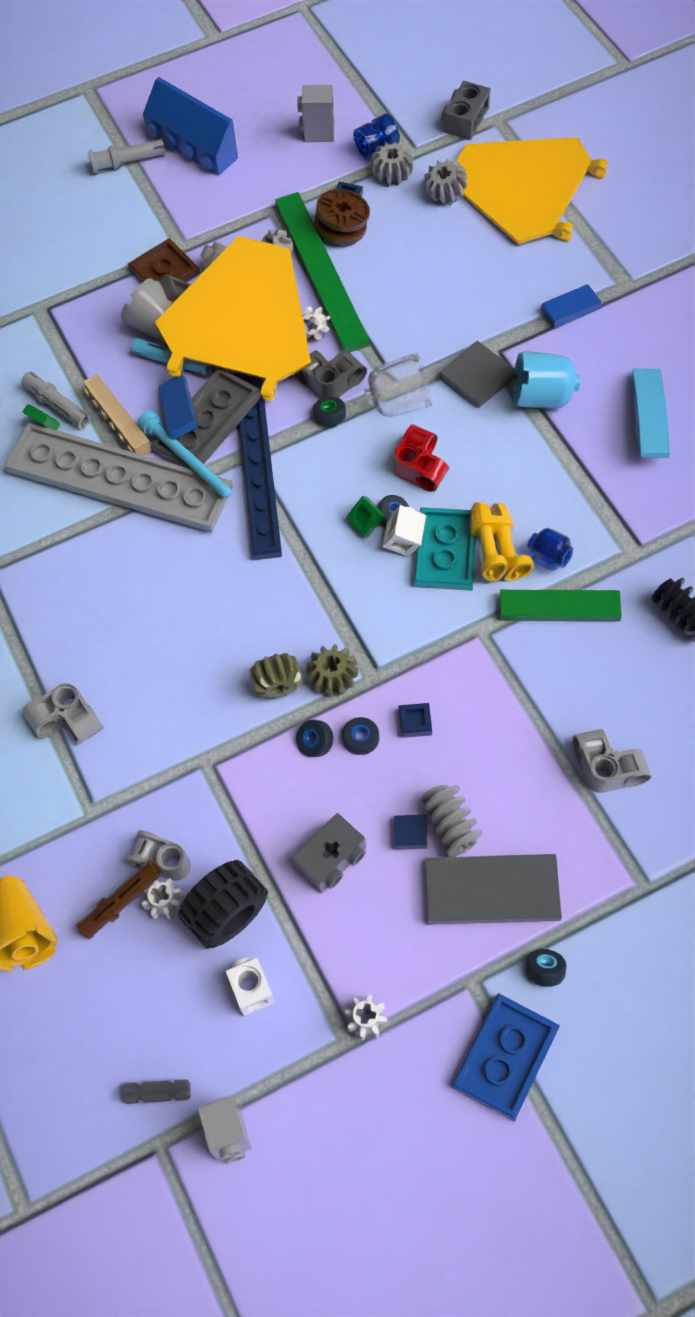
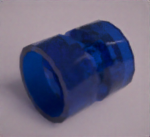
M384 113L371 120V123L367 122L354 129L353 138L360 154L369 160L372 154L375 153L376 147H383L385 142L392 145L396 141L399 144L400 134L392 117Z

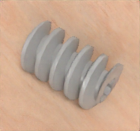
M439 785L423 793L420 800L426 804L425 810L431 815L432 824L437 826V835L443 837L442 845L449 848L447 855L456 857L470 850L477 843L476 840L483 832L482 830L471 831L477 820L475 818L465 819L471 813L469 807L461 809L459 807L465 802V797L459 796L454 798V795L460 791V787L458 785L450 787L448 785Z

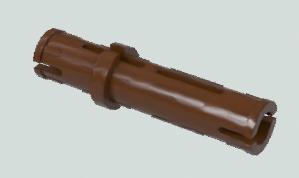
M147 860L140 869L107 898L102 897L96 903L97 907L76 924L79 932L85 938L91 939L109 921L114 922L117 920L119 913L163 875L161 867L154 860Z

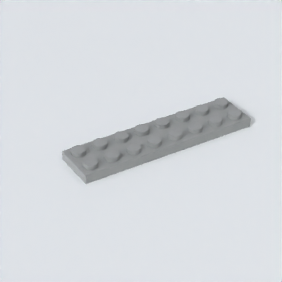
M29 422L4 465L6 471L11 474L211 533L228 499L223 498L193 469ZM218 477L232 490V480Z

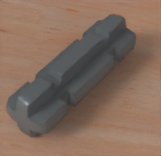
M187 1079L175 1080L174 1083H171L170 1080L142 1082L141 1085L137 1084V1082L125 1083L122 1088V1099L126 1104L139 1103V1100H142L143 1103L171 1101L172 1098L180 1101L188 1100L191 1096V1084Z

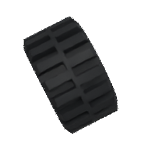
M229 861L213 869L190 890L180 906L178 916L206 949L215 948L234 938L253 921L267 899L268 890L242 861Z

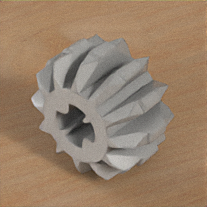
M396 141L392 145L385 142L383 147H376V151L371 157L374 177H378L380 183L387 181L389 185L392 182L400 184L401 180H408L413 170L411 150L406 149L405 144L398 146Z
M447 158L443 163L437 160V165L429 166L428 173L424 174L426 192L434 202L441 200L445 204L449 199L455 202V197L463 196V190L467 188L466 170L457 160L451 162Z

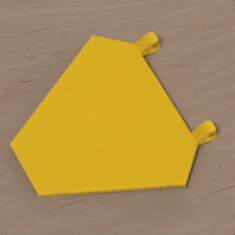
M578 137L466 144L457 158V161L463 166L467 174L468 184L467 188L463 190V197L517 244L553 234L563 242H568L572 237L573 225L570 222L559 223L587 171L594 177L603 179L607 174L605 169L608 166V162L605 159L591 160Z
M237 236L155 321L172 352V356L167 364V370L171 376L179 377L182 372L183 361L188 359L265 379L261 394L264 400L273 401L278 382L311 365L290 248Z

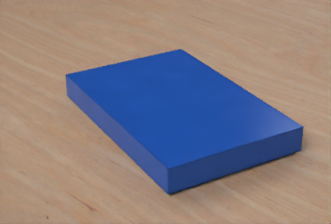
M498 993L452 1084V1088L515 1122L560 1025Z

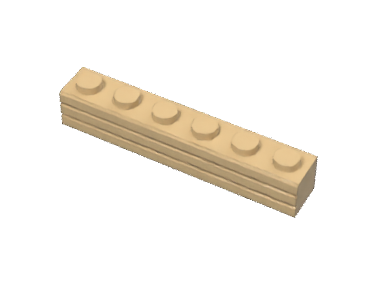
M98 373L84 380L85 389L83 391L87 398H92L94 407L101 410V416L105 421H109V426L113 432L117 431V436L121 443L125 442L127 444V450L144 456L152 452L148 438Z

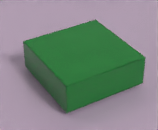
M27 404L22 413L47 428L57 430L60 426L57 420L30 404Z
M362 496L346 516V519L363 537H369L385 517V514L367 496Z

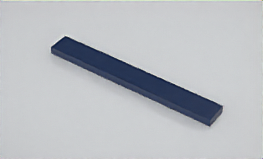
M234 372V376L260 390L262 389L263 381L261 378ZM262 396L239 423L254 560L282 557L265 400Z

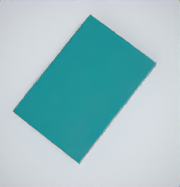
M420 507V513L425 514L426 519L421 545L416 551L414 587L473 591L476 536H472L470 532L471 510Z

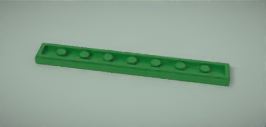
M299 192L276 198L275 206L290 238H292L295 249L327 316H330L329 321L343 351L350 353L370 346L367 333L314 227V223Z

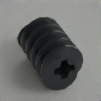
M683 577L676 581L670 578L655 590L651 600L653 603H659L661 611H668V618L671 620L676 619L675 624L679 628L685 627L684 633L687 636H693V642H695V596L690 597L694 588L689 586L683 590L681 588L685 582Z

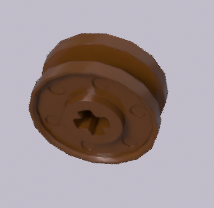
M344 189L329 190L321 194L317 200L314 227L322 238L334 244L347 245L356 243L366 233L370 207L366 200L355 192Z

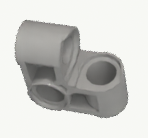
M70 683L58 685L40 698L29 702L23 709V715L38 738H47L66 725L76 743L80 744L104 729L91 706L86 703L78 689ZM74 698L72 703L63 705L67 699Z
M603 729L573 736V747L576 757L581 764L586 783L593 791L605 793L624 787H635L646 783L652 778L641 749L614 752ZM596 770L607 772L609 777L599 776Z

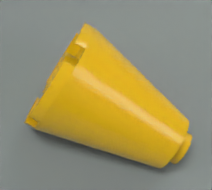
M5 876L0 879V970L6 972L13 971L12 966L23 965L24 970L31 969L46 962L55 954V945H58L57 935L24 880L14 876Z

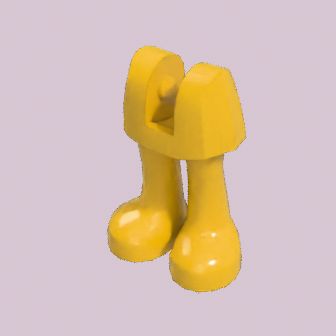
M475 502L470 512V532L472 536H480L483 553V562L480 566L481 573L484 579L492 582L498 581L502 577L506 582L515 581L528 576L535 569L530 556H517L511 536L514 524L504 503H494L489 508L487 503ZM494 537L497 538L500 555L497 553Z

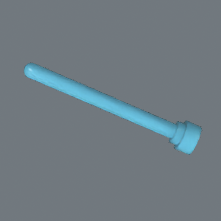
M148 410L139 417L137 425L146 435L157 436L223 498H229L232 495V490L179 441L172 439L168 431L163 428L162 419L154 411Z

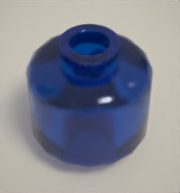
M548 527L542 529L539 533H533L527 545L533 562L550 571H555L560 567L565 568L574 551L569 537Z

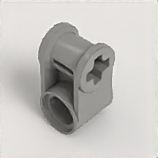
M138 831V840L131 854L125 857V861L129 865L140 869L147 860L152 859L161 867L163 871L162 877L177 881L182 880L188 875L191 868L190 860L179 844L160 838L148 831ZM180 857L178 864L171 867L167 866L171 858Z

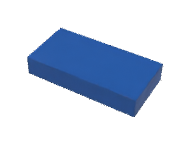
M586 284L542 303L541 310L552 326L556 328L600 309L602 302L589 284Z

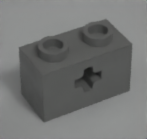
M337 812L292 857L293 866L322 893L327 887L332 889L343 878L342 872L350 864L355 866L363 859L366 854V838ZM329 852L333 855L337 852L338 857L329 856L326 858V853Z

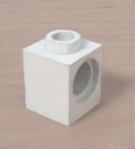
M400 505L389 516L382 547L407 557L411 555L421 545L426 515L417 512L411 507Z
M250 958L240 959L231 965V969L226 971L244 1016L275 1003L258 958L252 960ZM248 977L258 979L257 986L250 991L241 989V983L244 979Z

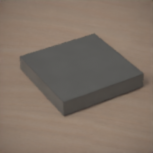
M477 340L440 371L439 378L480 408L512 381L517 374H514V368Z

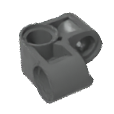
M315 350L310 353L311 365L295 373L298 380L312 390L320 399L329 396L339 398L363 381L367 374V368L348 351H342L335 358L327 361L319 351Z

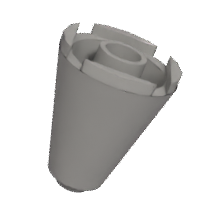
M150 278L142 282L131 293L130 296L134 299L130 305L124 304L121 317L126 324L166 343L155 321L174 302L167 299L162 284L155 279L154 281Z

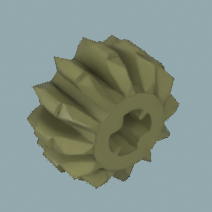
M335 643L331 650H327L322 645L320 648L321 654L312 652V662H308L306 665L307 672L309 673L308 681L310 684H315V690L318 693L326 689L329 697L333 694V690H337L338 693L343 695L345 692L344 686L349 688L354 686V678L358 676V668L355 667L357 660L354 656H349L347 647L338 651V646Z
M275 653L270 657L265 656L263 660L256 661L254 666L249 669L253 690L257 696L264 699L271 697L277 699L279 696H287L289 692L296 691L297 687L303 683L299 662H297L295 656H289L288 653L281 655Z

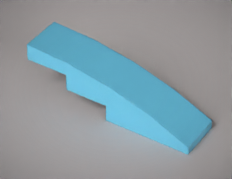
M633 368V404L636 415L635 431L640 457L669 458V429L661 369Z

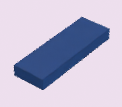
M182 373L179 377H174L159 385L168 433L173 440L198 427L188 382Z

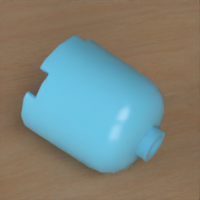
M533 351L518 353L514 368V374H519L518 386H513L512 390L514 406L562 408L572 399L574 391H579L580 375H576L575 366L568 357Z

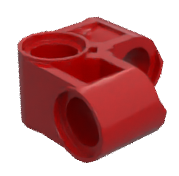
M411 424L396 448L394 455V473L396 476L429 492L437 490L450 468L441 458L432 455L438 440V436L435 433Z

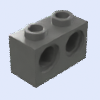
M463 80L458 90H454L450 104L445 106L442 111L441 120L444 121V133L471 141L490 108L491 88Z

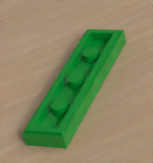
M500 589V621H621L622 617L620 590Z

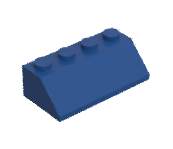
M160 77L155 79L143 112L146 132L152 138L162 139V142L169 148L182 153L187 159H192L202 165L204 169L210 170L218 176L221 175L238 159L233 119Z

